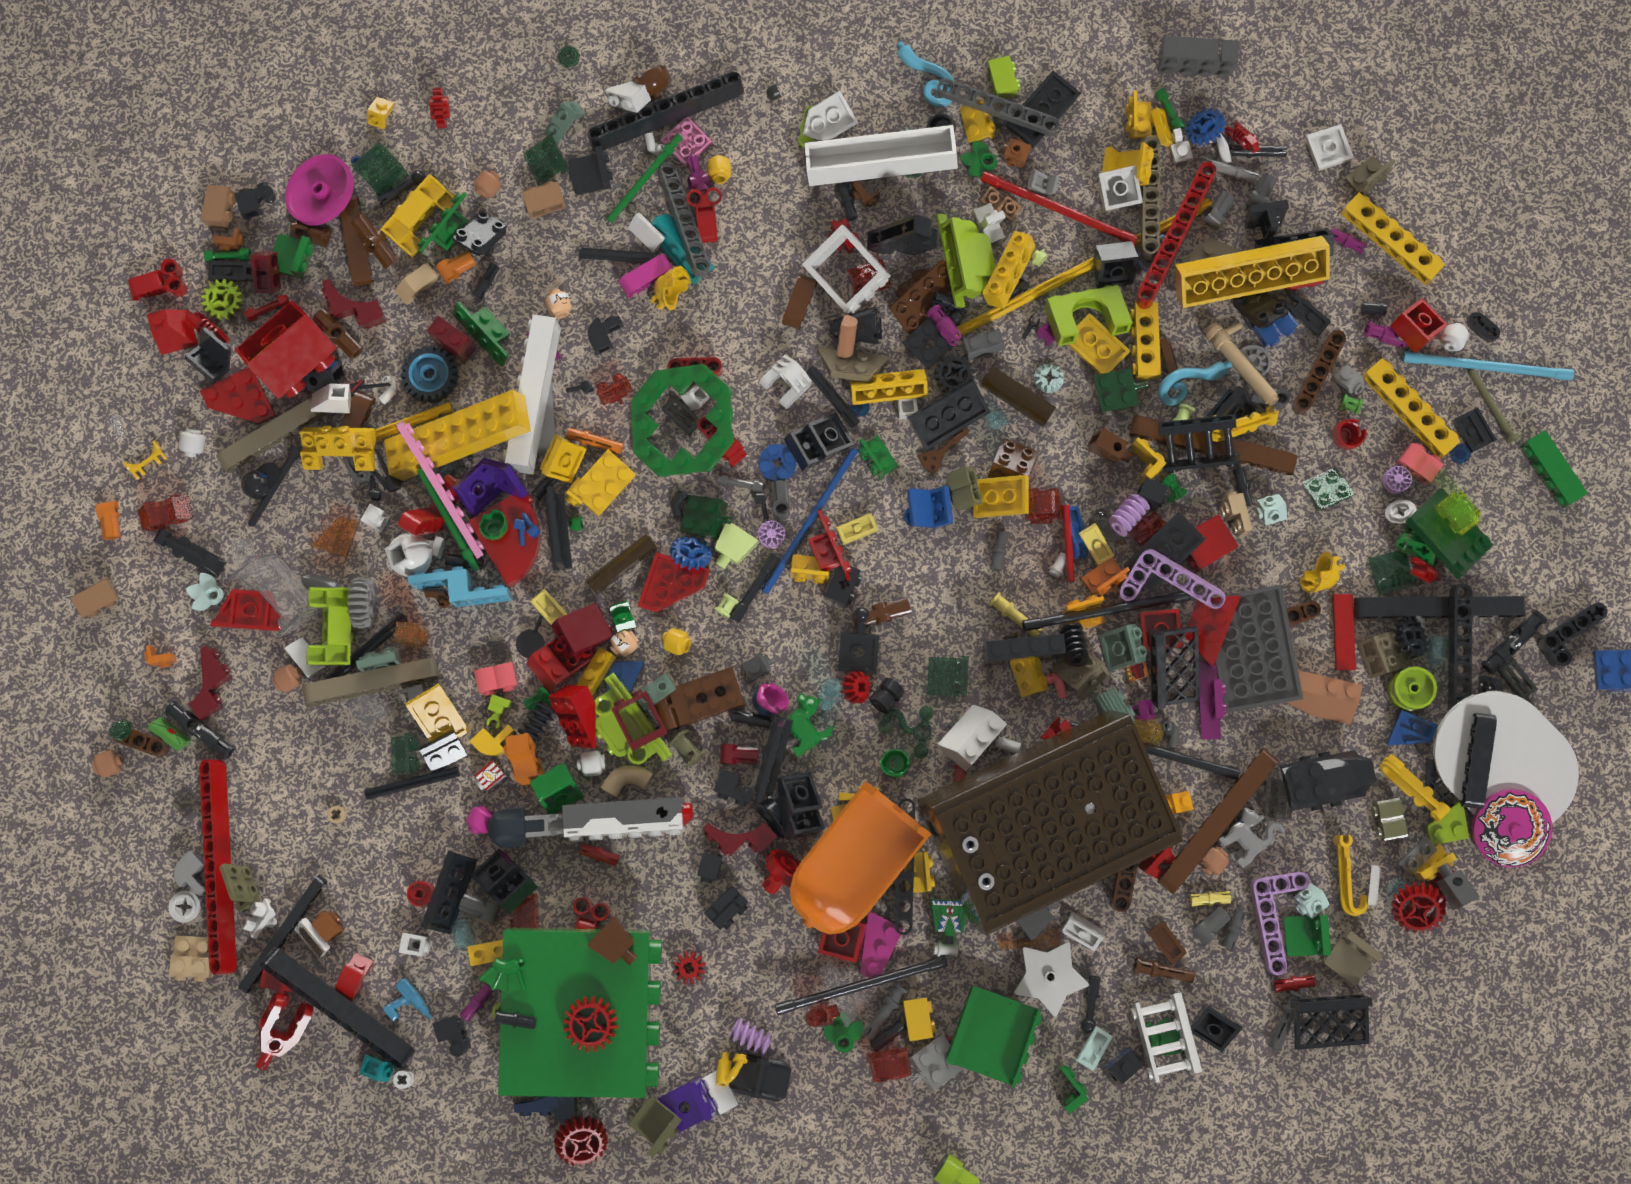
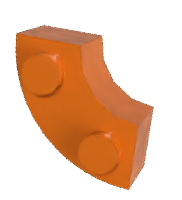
M528 733L505 737L506 745H504V752L512 764L514 780L522 786L530 785V781L539 775H543L541 759H536V745Z

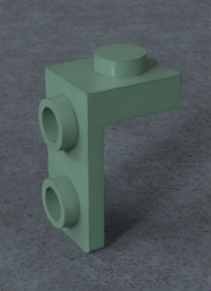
M574 101L562 102L545 129L544 134L555 143H559L573 120L582 119L585 112Z
M663 674L641 690L642 692L647 691L653 704H656L674 692L676 687L668 674ZM645 698L636 701L641 710L651 711Z

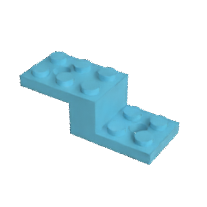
M453 567L452 571L435 569L432 570V573L427 574L424 571H418L408 576V583L414 589L448 586L449 602L455 607L513 601L512 592L507 587H504V585L492 586L493 589L485 590V587L473 588L472 575L463 567Z

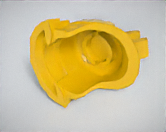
M682 266L673 267L655 281L654 291L656 295L651 298L650 302L656 304L659 300V304L656 306L657 309L662 310L665 306L669 310L676 308L679 293L687 291L688 284H691L687 270Z
M1323 552L1316 562L1315 569L1305 571L1303 577H1300L1302 589L1312 594L1323 589H1330L1338 583L1340 570L1345 568V564L1337 566L1340 556H1332L1330 552Z

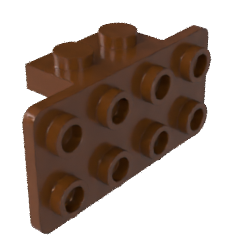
M940 260L930 270H916L912 273V277L908 281L901 283L898 286V290L894 292L898 299L890 305L889 310L909 335L928 318L927 312L933 306L938 305L931 302L935 291L948 296L952 295L945 260Z

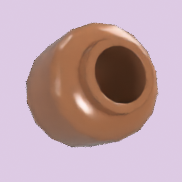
M492 170L490 172L482 171L474 181V191L484 199L494 197L501 188L500 176Z
M288 664L274 672L272 682L278 691L287 693L301 685L303 673L299 667Z
M112 749L95 755L94 761H92V768L96 775H100L103 778L112 776L121 771V765L124 764L123 757Z
M1218 846L1215 848L1211 847L1200 861L1202 865L1201 870L1209 876L1211 874L1220 875L1229 864L1227 858L1229 855Z

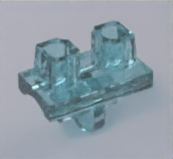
M836 678L828 679L819 692L818 698H822L819 706L820 709L831 711L834 703H837L841 698V683Z

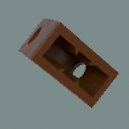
M1105 428L1093 433L1085 449L1112 463L1120 459L1129 463L1133 457V453L1126 450L1128 442Z
M616 915L587 944L589 948L613 964L621 957L630 965L638 957L629 949L635 940Z

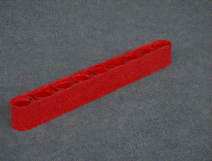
M1204 162L1199 167L1139 288L1136 303L1141 309H1148L1153 305L1200 210L1217 169L1212 162ZM1181 218H1186L1188 221H1182ZM1174 233H1177V234H1179L1180 236H1179V237H1175L1173 234H1174ZM1165 249H1171L1173 252H1166ZM1161 264V265H1164L1165 267H1164V268H1159L1157 265ZM1150 280H1155V281H1157V283H1156V284H1152V283H1150L1149 281H1150ZM1142 296H1148L1150 299L1145 300Z

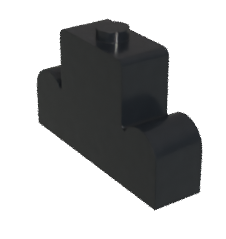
M917 214L869 231L867 235V250L878 254H893L894 251L915 256L937 247V229L932 228V220Z

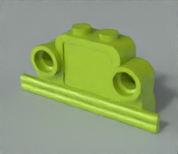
M937 214L936 217L955 308H964L963 296L974 299L983 293L988 279L996 267L990 238L984 233H978L977 226L970 220H961L956 217L947 219L946 214Z
M614 672L606 677L604 680L611 689L597 697L594 701L596 704V714L599 715L596 719V735L599 739L603 738L607 743L605 747L608 752L618 757H623L627 754L628 759L634 764L644 763L656 752L663 762L671 757L673 754L666 746L662 737L632 751L611 710L615 707L613 703L623 698L627 701L632 696ZM637 702L619 710L633 741L656 730Z

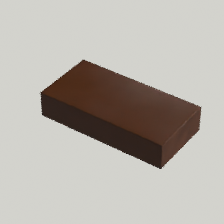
M1168 338L1160 340L1170 374L1178 370V365L1171 341Z
M1161 921L1147 932L1171 965L1187 954L1164 921Z

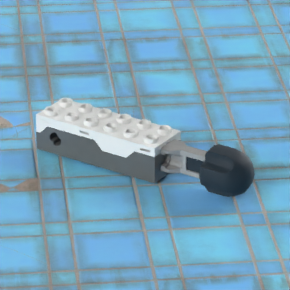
M681 797L562 805L563 813L526 816V812L522 807L505 808L498 810L491 816L488 821L487 832L494 844L506 848L523 847L527 843V837L564 835L571 842L583 841V837H589V840L595 841L603 840L602 836H608L610 839H622V835L627 834L630 838L642 837V833H648L649 837L661 836V832H668L669 835H681V831H685V826L693 819V806L691 803H683ZM661 809L668 812L665 818L659 815Z

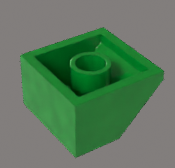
M565 763L553 767L552 770L530 781L539 802L548 814H556L563 810L562 805H572L584 798L581 789Z

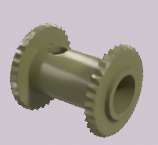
M689 729L678 733L668 744V748L675 746L688 761L685 768L695 765L707 752L706 749L700 752L686 736L690 731ZM691 751L694 752V755L692 756L689 755Z

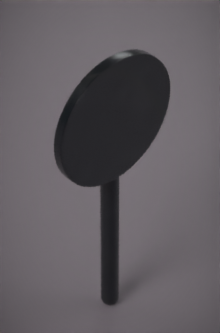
M541 614L534 630H525L517 637L516 648L523 657L530 658L534 652L545 646L544 638L538 632L543 619Z

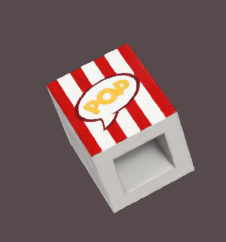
M493 760L474 775L477 778L475 783L482 791L484 789L487 791L492 790L507 777Z

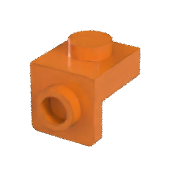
M146 646L144 657L149 665L168 668L171 667V663H177L175 654L156 655L154 646Z

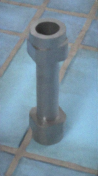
M719 473L717 478V484L721 486L728 484L752 489V492L762 493L764 482L758 480L751 482L732 478L724 473Z

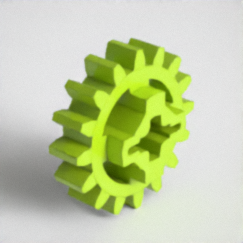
M223 279L222 283L216 280L215 285L209 283L210 289L204 288L206 295H201V298L205 300L201 303L205 307V312L210 314L212 318L217 316L220 321H222L224 316L227 320H230L229 315L231 314L236 317L235 311H241L239 305L244 304L240 299L244 297L239 292L241 289L235 286L232 281L228 283L226 279Z

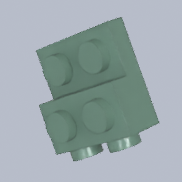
M1137 624L1125 625L1099 635L1108 672L1146 661L1147 650L1142 646L1140 639L1142 632L1137 627Z
M394 647L385 648L380 653H365L363 657H359V660L356 661L357 669L361 672L403 663L401 652Z

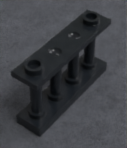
M1236 414L1159 422L1158 435L1166 438L1168 461H1165L1166 465L1163 467V472L1176 473L1179 470L1223 465L1233 467L1241 464L1240 453L1234 454L1231 432L1233 428H1237ZM1214 430L1224 431L1226 455H1214L1212 438ZM1194 432L1204 433L1207 457L1195 458L1192 435ZM1176 434L1185 435L1188 459L1176 460L1173 436Z

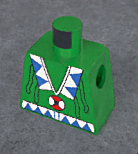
M931 899L934 931L943 932V944H954L955 932L963 933L966 921V913L960 900Z

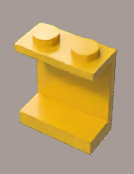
M1145 142L1141 143L1140 150L1118 152L1113 147H1105L1102 173L1136 165V178L1139 180V185H1149L1154 149Z

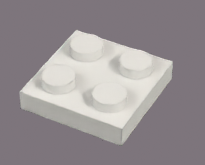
M1341 124L1308 134L1305 137L1317 171L1352 161L1354 158Z

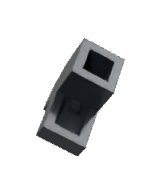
M619 315L608 317L604 323H601L599 317H597L590 324L588 338L596 356L613 348L607 334L624 327Z

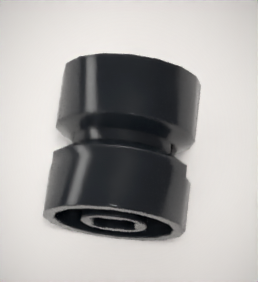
M885 678L879 685V690H876L870 696L869 701L881 713L889 714L894 708L895 702H898L903 697L905 691L895 680Z

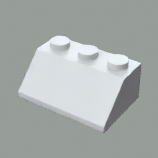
M972 705L936 746L962 769L967 771L1004 729L1007 723L993 711Z

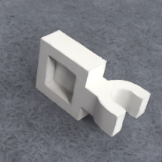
M1181 128L1174 129L1172 133L1174 144L1169 147L1174 164L1192 160L1193 155L1189 141L1183 142Z

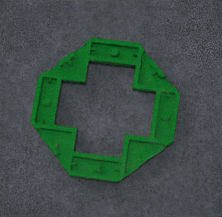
M704 364L654 371L631 400L633 453L661 478L697 472H711L734 443V434L732 433L733 407H731L732 388ZM694 381L716 401V404L705 417L718 429L696 457L681 447L672 460H670L648 440L659 424L647 413L669 385L679 394L683 395Z

